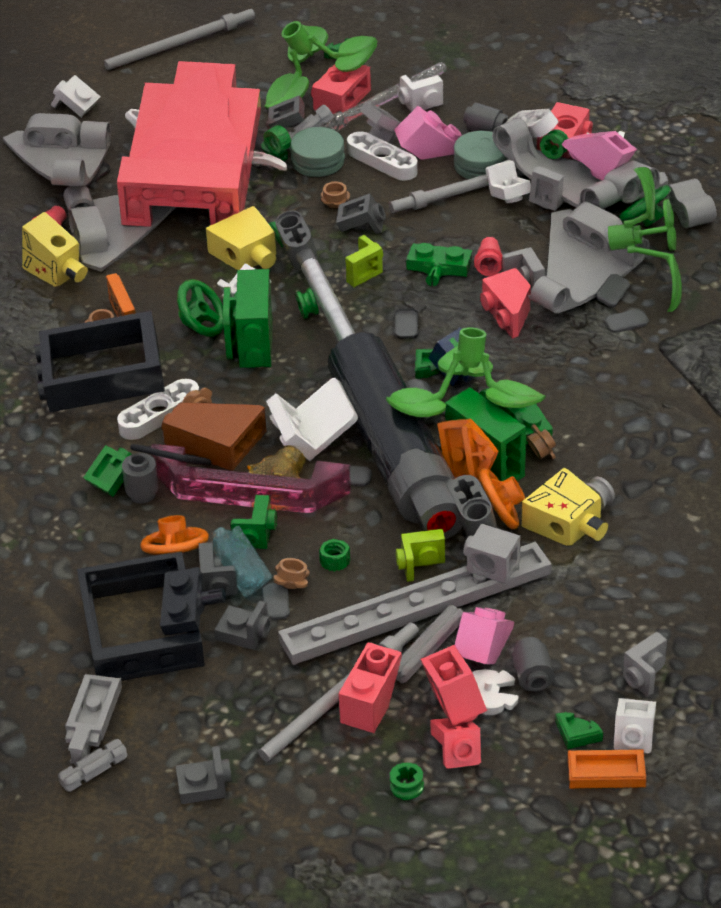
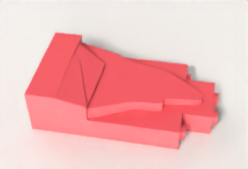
M178 61L174 84L145 83L130 156H122L117 179L122 225L151 227L153 221L152 205L209 209L210 226L244 210L261 113L260 89L236 88L235 64Z

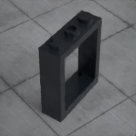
M152 310L39 331L40 344L34 345L37 359L36 370L39 380L37 386L40 400H47L49 412L165 391ZM142 342L144 344L146 362L54 378L53 359Z
M182 551L77 569L95 675L121 678V681L205 666L200 630L102 648L93 599L164 587L165 573L186 569Z

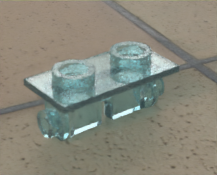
M237 525L231 531L220 527L212 533L214 552L217 556H221V562L224 566H235L237 586L246 599L273 578L240 526Z

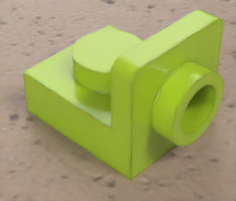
M365 235L358 238L359 251L345 257L346 282L353 287L383 273L382 248Z
M443 529L401 534V548L396 549V561L398 570L404 569L407 582L414 581V567L445 563V537Z

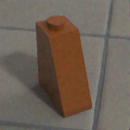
M180 402L162 421L165 447L181 453L210 459L211 464L233 471L267 432L265 407L244 404Z

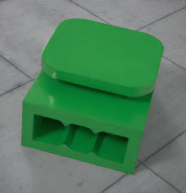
M269 269L237 270V291L234 293V297H232L231 287H224L223 327L226 359L233 360L234 349H236L239 355L240 368L272 367L273 317Z
M469 387L445 402V421L471 418L499 452L490 470L499 481H504L511 476L517 481L525 477L526 426L523 425L522 415L517 408L502 407L489 401L485 396L486 390L489 388H485L478 393Z

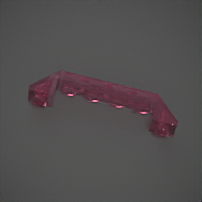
M152 444L151 448L186 455L185 447ZM151 455L156 462L157 477L178 499L254 507L256 495H269L271 509L312 513L350 494L351 491L350 464L316 461L312 479L189 467L187 462Z

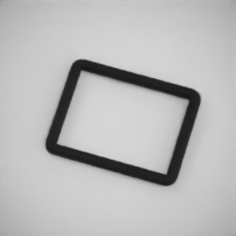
M130 445V449L133 451L187 463L211 464L210 459L146 445Z

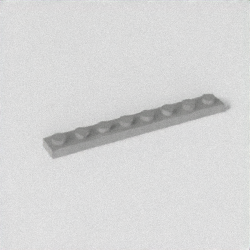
M533 542L520 547V561L506 584L468 572L467 566L280 630L278 631L279 642L291 663L295 665L405 626L409 622L414 623L442 613L449 605L459 607L551 574L552 564L538 544Z

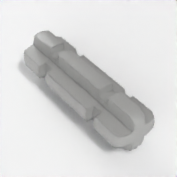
M326 105L320 106L315 110L316 114L314 116L310 114L304 121L294 127V132H288L291 139L301 130L311 127H322V123L326 125L334 117L331 110Z
M114 739L104 745L105 750L99 748L74 763L75 768L69 766L58 774L61 786L67 792H71L82 785L80 781L83 780L86 783L111 768L110 763L113 762L116 765L126 759L128 755L124 744L119 739Z

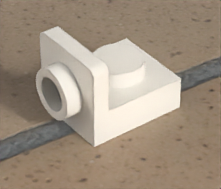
M619 698L615 718V750L643 749L644 753L651 752L656 702Z

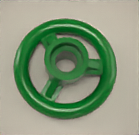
M664 185L655 189V218L653 221H649V219L642 221L645 227L650 226L664 216L662 207L657 204L670 194V186ZM645 197L639 199L620 214L619 219L622 223L646 213Z
M190 279L183 282L177 292L178 313L182 323L206 337L219 335L224 327L223 304L218 295L202 281ZM191 289V299L187 302L186 295L188 290ZM203 294L211 301L215 311L209 308ZM209 321L213 322L215 326L210 328L201 323Z

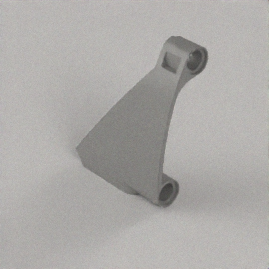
M38 113L31 116L25 131H15L3 137V142L28 166L50 180L52 185L85 186L95 177L106 157L111 143L110 122L83 121L81 124L78 118L73 115Z
M515 118L495 127L492 133L495 146L508 160L514 161L515 166L530 179H532V171L537 166L565 175L562 200L574 207H578L582 202H589L601 209H605L619 201L629 204L644 197L641 181L634 171L638 167H647L651 170L655 189L668 185L665 172H659L658 169L635 160L607 173L604 180H599L591 174L590 169L582 162L563 157L550 159L542 151L535 149L532 133H529L527 124L520 118Z
M69 186L63 195L68 209L71 234L79 243L81 261L85 267L100 272L138 244L175 209V207L152 205L153 221L151 227L129 226L121 224L118 195L92 199L86 186Z
M582 202L574 210L567 209L551 212L547 277L542 276L535 282L531 290V296L528 295L531 301L554 313L573 309L595 298L596 292L610 274H618L621 277H625L645 259L646 255L636 252L628 253L627 249L611 251L608 240V226L623 223L615 215L589 202ZM642 237V244H637V247L649 249V240Z

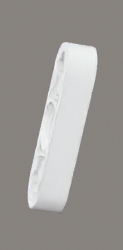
M550 109L523 110L514 114L507 121L509 122L515 118L522 119L527 124L529 133H532V138L546 135L558 123V119Z
M354 132L348 136L347 149L351 157L397 180L406 181L417 176V158L414 155L367 132ZM378 155H388L386 157H378Z
M191 379L177 380L166 386L164 392L154 393L123 410L117 417L119 434L125 439L137 440L160 428L164 417L171 413L190 391L199 390L198 384ZM160 406L167 408L166 410L160 412H154L151 410L155 407Z

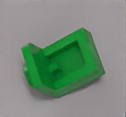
M256 495L252 519L231 520L233 547L268 548L270 530H276L277 510L271 509L269 495Z

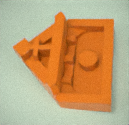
M471 418L437 423L442 454L454 477L472 475L481 484L479 473L483 468L491 469L499 452Z

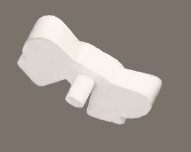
M488 669L473 671L487 709L482 714L496 715L501 713L504 707L507 710H512L517 705L519 696L499 693V687L514 685L515 678L504 670L500 673Z

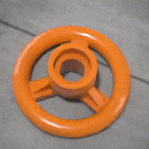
M483 468L479 473V477L491 505L508 528L512 530L519 527V517L514 505H518L526 499L519 483L513 476L504 481H499L490 469Z
M167 516L157 521L159 531L143 538L140 548L143 552L151 555L180 551L185 553L198 549V543H207L209 535L204 529L186 527L184 516Z

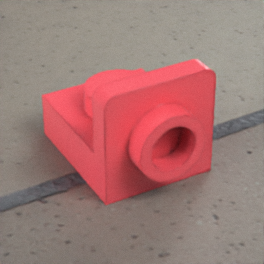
M448 718L430 720L431 735L442 744L443 765L447 769L479 765L481 763L480 728L473 721L453 726Z

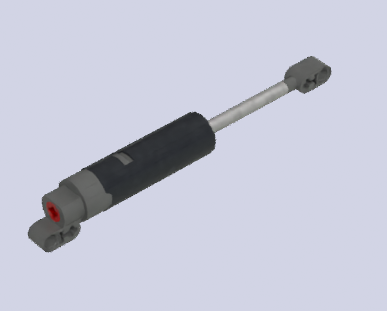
M291 210L280 214L276 218L275 223L283 248L293 267L302 269L338 340V343L331 349L328 357V369L332 377L341 382L358 415L355 423L403 518L412 523H419L423 531L443 529L445 540L455 535L462 527L468 537L470 535L474 536L481 524L498 528L491 502L479 480L472 475H462L455 478L433 435L427 428L424 418L402 413L386 401V397H390L392 393L405 389L407 386L380 337L375 336L373 333L360 332L355 334L318 262V254L311 232L302 215L297 211Z

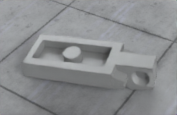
M84 675L65 725L66 743H70L68 751L71 754L70 763H76L90 754L91 746L99 747L101 741H103L122 689L121 678Z

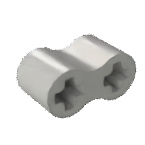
M697 178L668 185L671 188V192L666 199L670 200L672 209L678 215L680 223L684 228L716 220L715 203L712 197L704 192Z

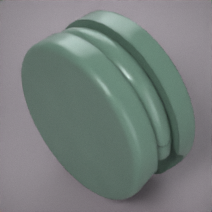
M311 127L299 131L291 139V163L293 168L300 174L310 177H324L336 173L344 165V139L341 134L333 129Z
M472 131L460 136L454 144V168L459 175L466 179L485 175L486 167L508 160L495 146L492 137L493 132Z

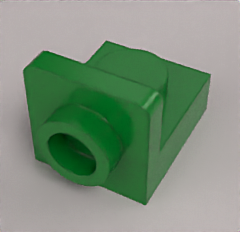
M105 445L83 478L92 486L113 497L124 482L122 463L125 458L132 454L124 448L120 447L116 451Z

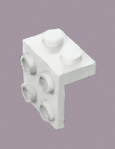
M336 378L330 379L296 409L276 393L266 401L272 413L269 416L270 420L282 434L279 436L282 444L291 452L296 450L309 461L348 430L358 419V415L341 382Z

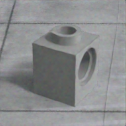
M481 524L474 536L470 535L464 545L463 554L467 556V571L506 584L520 561V535Z

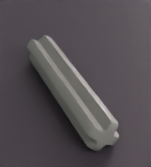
M449 605L402 654L396 677L397 681L400 683L407 682L422 666L421 659L433 654L460 625L463 614L461 608Z

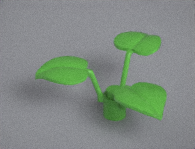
M299 21L287 24L283 28L281 35L289 45L288 58L294 63L296 72L295 74H285L273 82L268 90L264 107L269 110V107L300 95L302 98L309 87V79L301 76L300 63L309 56H313V53L320 50L324 51L332 58L337 59L335 66L339 71L350 72L360 68L370 58L377 47V39L370 36L352 37L340 45L339 52H333L325 46L328 33L324 28L305 26Z
M638 167L634 171L638 175L643 187L646 213L632 220H626L624 224L608 226L609 246L611 251L627 249L628 253L636 252L667 260L672 275V298L667 312H673L679 306L682 297L681 276L674 254L637 247V244H642L643 235L666 232L669 250H676L677 236L673 226L674 213L670 200L665 199L663 201V222L665 226L641 230L640 225L635 226V224L646 219L653 221L655 218V184L653 175L649 168Z
M468 327L460 330L458 346L447 352L438 361V368L442 372L447 373L439 392L433 394L420 388H405L392 393L390 397H386V401L398 411L411 416L432 417L439 415L446 410V404L440 400L443 399L452 376L462 374L473 377L485 376L486 384L489 387L485 393L486 398L502 407H527L543 401L546 395L511 380H500L496 383L491 377L493 365L489 361V354L484 353L487 334L481 329Z

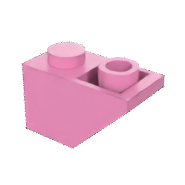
M419 106L394 129L401 147L421 160L454 155V144L462 136L452 124L445 125L433 111L429 110L426 112Z
M616 131L577 135L564 140L562 146L569 151V155L586 165L590 169L591 174L599 180H604L607 173L628 163L637 150Z
M476 607L475 612H463L454 645L463 658L483 664H495L513 630L515 622L504 619L505 612L487 607L485 609Z

